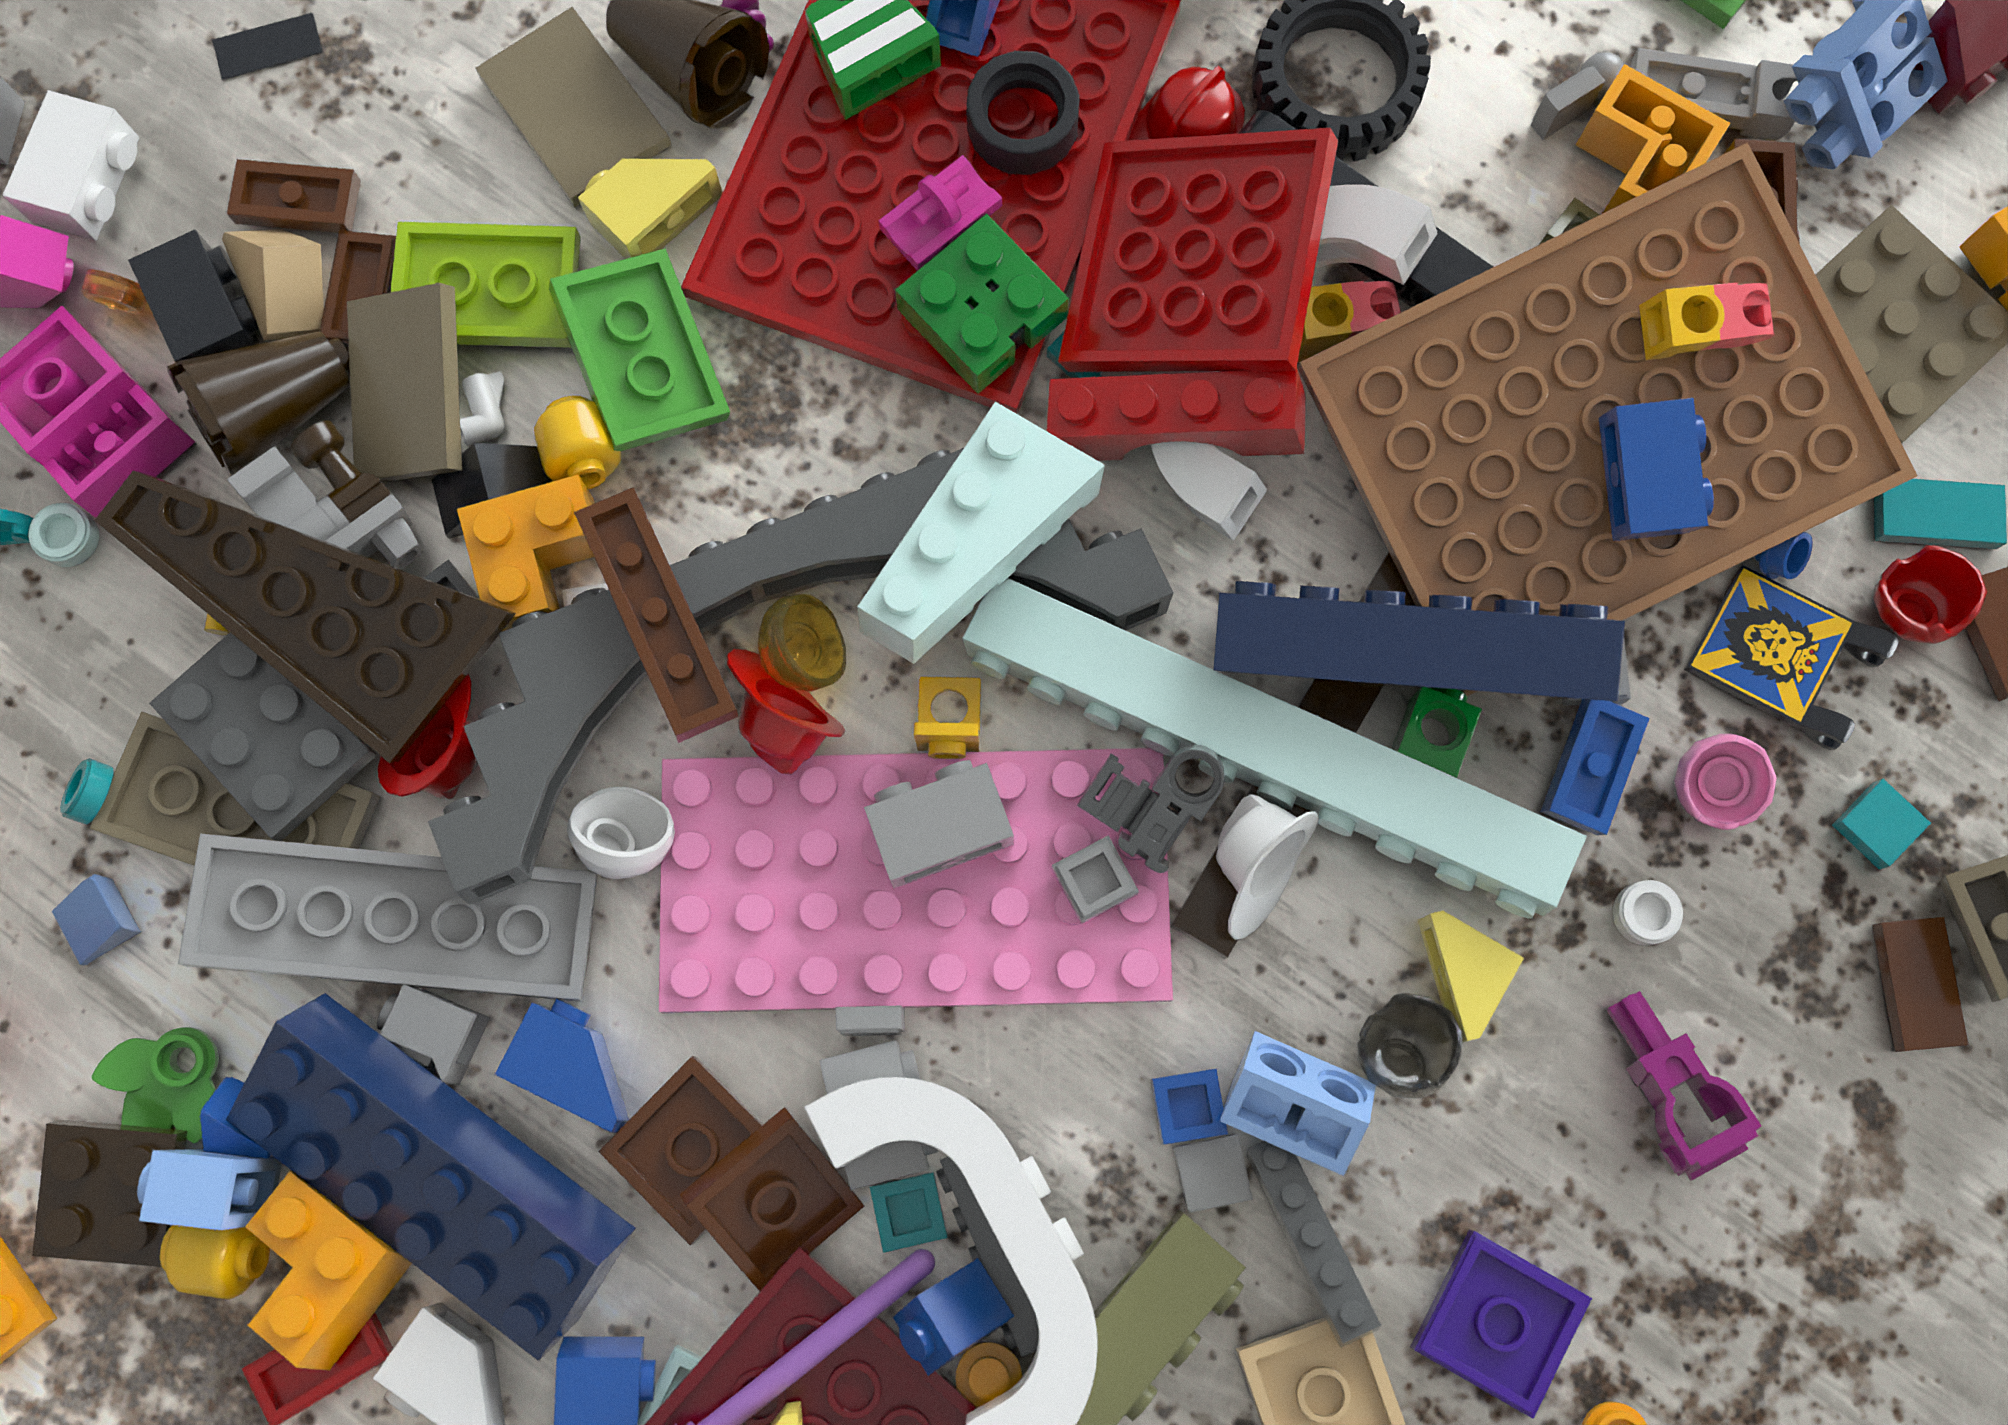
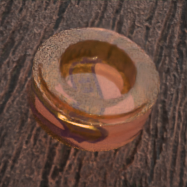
M94 269L87 270L81 288L84 297L117 311L130 314L144 312L147 301L139 283L109 272Z

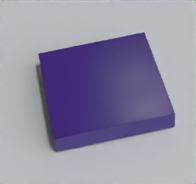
M1469 1230L1410 1348L1534 1419L1592 1298L1481 1234Z

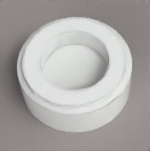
M1644 880L1629 885L1618 894L1613 905V919L1618 931L1627 940L1638 945L1648 946L1667 941L1677 933L1682 923L1683 909L1679 897L1669 886L1654 880Z

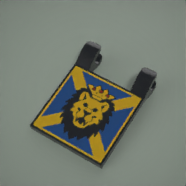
M1741 565L1684 670L1798 728L1823 748L1835 750L1842 743L1849 740L1854 731L1855 723L1851 718L1841 713L1813 704L1839 654L1845 648L1862 663L1871 667H1878L1884 663L1885 659L1893 656L1899 640L1896 635L1889 631L1856 622Z

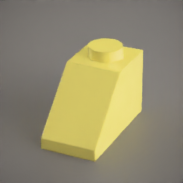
M621 159L610 170L600 171L592 177L585 191L578 199L589 223L627 259L664 248L714 204L723 192L716 168L707 159Z

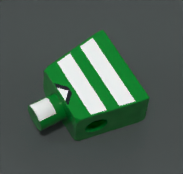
M818 0L809 5L805 11L812 46L838 107L846 120L941 66L939 33L908 0Z

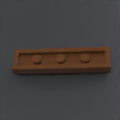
M634 487L575 511L574 514L678 743L739 717L737 709Z

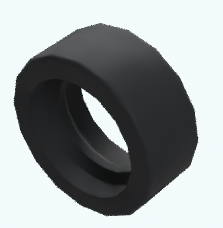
M1013 51L990 60L977 71L968 88L966 107L967 131L974 150L988 165L1007 174L1032 175L1055 166L1068 155L1077 138L1080 95L1072 75L1057 60L1039 52ZM1014 88H1033L1048 95L1056 103L1058 120L1055 126L1045 135L1029 140L1012 139L997 132L990 125L988 119V106L990 102L1002 92Z

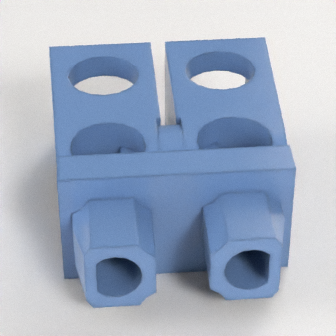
M1852 0L1855 8L1852 16L1838 30L1820 40L1813 49V55H1803L1792 66L1798 85L1783 101L1789 116L1798 124L1815 126L1816 132L1802 147L1808 164L1814 167L1834 170L1849 155L1872 158L1883 147L1882 141L1891 136L1948 82L1934 38L1927 37L1931 33V28L1921 0ZM1905 14L1907 23L1895 22L1899 15ZM1919 62L1923 65V71L1912 70Z

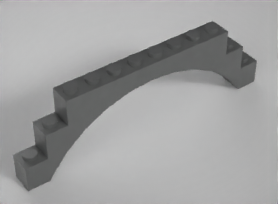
M964 448L952 453L949 450L933 452L921 459L917 467L897 475L891 472L875 475L865 481L861 489L839 498L836 495L820 497L809 503L804 508V512L784 520L779 518L762 520L750 527L744 536L724 544L721 541H711L702 544L690 552L689 558L671 564L670 567L701 634L765 601L829 582L878 577ZM1069 518L1050 540L1034 549L1016 566V571L1008 577L1015 582L1123 630H1128L1166 614L1174 593L1142 528L1123 535L1122 531H1112L1094 540L1089 545V550L1085 551ZM589 589L574 597L571 605L551 613L538 611L526 614L514 621L511 629L498 633L525 701L517 705L512 702L493 705L478 715L479 720L464 726L490 796L483 799L480 796H468L456 800L443 809L444 815L428 821L453 889L469 905L531 880L534 865L561 790L595 732L637 684L647 676V672L609 589Z

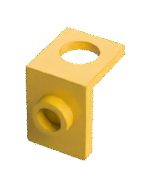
M919 678L918 722H914V738L917 751H928V757L934 759H963L966 757V752H979L980 678ZM953 691L964 697L968 710L961 722L939 723L935 720L931 713V705L940 693Z

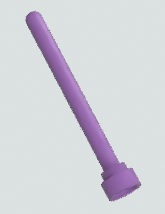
M926 1249L914 1251L697 1425H742L927 1277L935 1267L933 1254ZM690 1421V1422L687 1423L686 1425H695V1424H694L692 1421Z

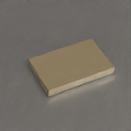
M570 7L475 68L482 82L574 208L581 205L578 197L585 191L592 177L600 171L610 170L621 159H652L672 146L669 135L573 7Z
M435 283L347 301L353 465L361 473L374 474L382 482L462 471L455 287Z

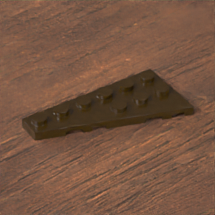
M138 471L131 472L94 520L389 763L400 761L499 636L498 633L503 631L516 614Z

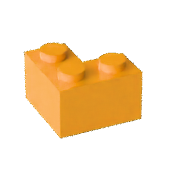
M1624 64L1575 146L1626 174L1602 214L1705 164L1730 123Z
M579 475L457 509L480 600L516 613L503 631L511 629L513 622L526 614L538 611L551 613L560 609L550 570L594 557L574 514L575 511L595 503L593 496Z
M289 1171L245 1228L293 1268L247 1326L295 1367L330 1370L412 1263L296 1173Z

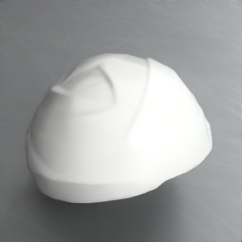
M611 787L599 790L581 800L574 807L567 825L568 837L582 863L589 870L610 879L631 878L645 874L655 868L668 853L673 844L675 834L674 822L665 804L650 794L628 787Z

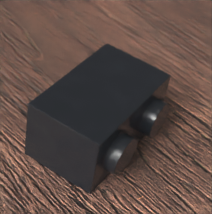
M194 229L128 259L175 362L260 344L254 331L259 330L256 319L246 296L237 297L231 282L238 279L228 254L221 245L212 249L197 230Z

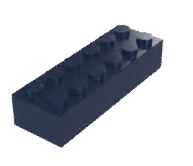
M1235 581L1234 593L1219 592L1213 671L1618 701L1625 621L1608 620V606L1560 604L1559 616L1539 615L1540 602L1525 600H1494L1493 611L1471 610L1472 597L1432 594L1429 595V607L1405 605V592L1366 590L1364 602L1339 601L1340 589L1334 587L1300 585L1299 598L1275 596L1276 585L1274 583Z
M326 993L275 1022L226 1118L233 1126L537 1361H540L577 1323L636 1229Z

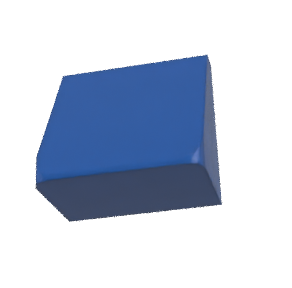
M225 1077L201 1110L203 1151L269 1159L270 1153L226 1120L244 1082L233 1077Z

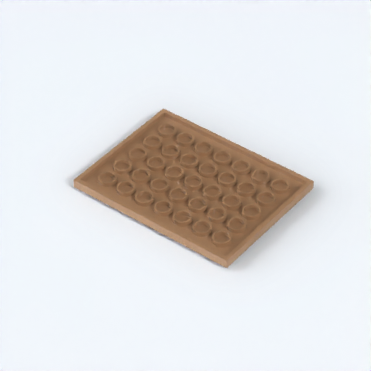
M1748 142L1300 362L1297 366L1415 605L1421 607H1429V595H1452L1472 597L1471 610L1493 611L1494 600L1510 599L1540 602L1539 615L1559 616L1560 604L1608 606V620H1624L1918 476ZM1737 282L1738 285L1752 283L1768 285L1774 336L1772 338L1745 346L1677 353L1668 358L1646 360L1639 310L1641 303L1665 289ZM1694 398L1695 415L1702 416L1706 427V446L1704 451L1700 453L1703 478L1709 479L1714 495L1713 511L1711 515L1707 516L1708 526L1685 534L1613 541L1599 417L1616 406ZM1458 689L1467 696L1477 692L1474 690Z

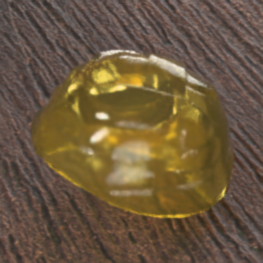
M810 594L788 595L778 599L767 609L758 631L760 664L765 673L787 688L811 692L828 687L842 677L846 668V645L837 619L822 601Z

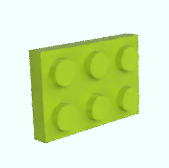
M398 222L391 292L435 283L455 287L458 345L572 348L549 291V283L551 278L578 271L581 236L577 228L572 226Z

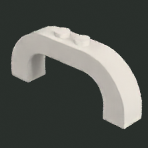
M1349 184L1330 186L1315 270L1334 263H1356L1372 268L1404 285L1437 235L1430 207L1406 195L1378 186ZM1221 371L1157 372V374L1198 373V372H1221ZM1197 442L1151 444L1153 455L1160 471L1186 506L1201 521L1234 541L1267 491L1256 472L1224 454L1213 444Z
M901 1077L864 1080L844 1086L805 1106L804 1108L835 1169L842 1168L882 1145L901 1140L926 1143L948 1155L964 1174L1035 1311L1039 1328L1038 1344L1033 1361L1025 1375L1011 1389L968 1413L966 1425H1076L1087 1403L1094 1380L1097 1361V1329L1088 1292L1073 1263V1260L1084 1255L1065 1217L1052 1223L1041 1203L1040 1198L1051 1193V1190L1034 1158L1030 1156L1020 1162L1003 1132L979 1107L954 1091L927 1081Z

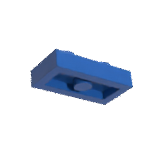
M1582 699L1540 812L1594 835H1607L1650 718L1611 701Z

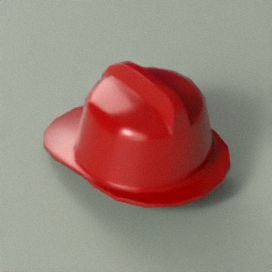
M1219 65L1213 70L1195 66L1184 68L1168 77L1164 85L1139 112L1128 141L1238 134L1244 127L1245 109L1239 94L1225 80V71Z
M733 649L727 654L729 669L745 689L738 720L739 732L749 742L750 747L757 756L779 773L791 775L799 768L802 762H805L814 755L827 736L841 737L845 734L846 731L843 725L827 713L806 687L782 666L761 654L746 649Z
M469 674L399 762L389 763L382 756L380 757L377 768L380 785L387 793L403 797L422 791L440 799H453L457 794L459 786L472 774L478 762L464 729L465 725L471 723L467 718L471 699V679Z

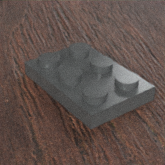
M232 633L227 634L149 703L264 832L276 841H282L377 756L365 742Z

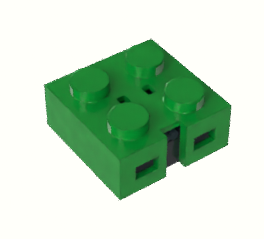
M987 213L895 289L898 311L977 394L1015 363V351L1025 343L1030 349L1033 348L1068 317L1069 298Z

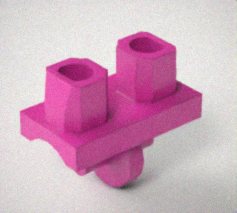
M962 155L935 177L927 175L918 183L919 189L879 220V228L918 271L986 213L990 216L1002 207V197L979 177L970 162Z

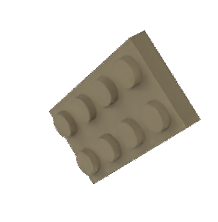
M142 711L115 769L104 803L89 828L195 866L200 834L276 841L264 832L164 719ZM346 783L284 838L282 842L359 849L381 796Z

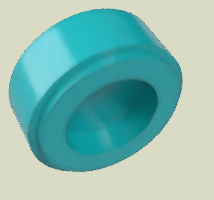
M91 758L83 760L73 772L64 791L60 805L62 816L85 825L89 824L99 812L108 794L113 778V767Z

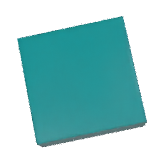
M1883 778L1873 782L1832 826L1880 870L1890 867L1931 822Z
M934 1172L870 1187L883 1253L948 1238Z

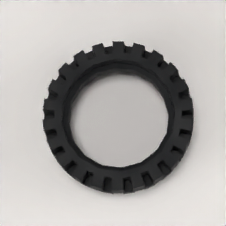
M1284 0L1280 11L1275 9L1269 17L1256 49L1252 72L1253 99H1258L1256 109L1257 111L1264 110L1273 113L1297 130L1331 128L1338 139L1336 157L1343 161L1346 153H1351L1353 162L1366 159L1371 148L1375 154H1378L1387 149L1391 140L1396 142L1404 134L1422 102L1431 68V55H1426L1429 46L1426 34L1417 35L1420 22L1414 13L1403 18L1405 4L1400 0H1392L1388 5L1383 3L1384 0ZM1337 28L1356 31L1378 43L1392 60L1396 72L1394 92L1385 105L1372 113L1353 117L1323 114L1303 103L1287 84L1283 66L1285 55L1292 44L1309 32Z

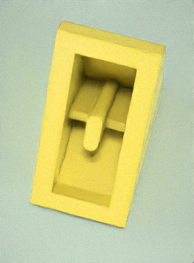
M1443 910L1430 913L1417 921L1453 1044L1481 1038L1524 958Z

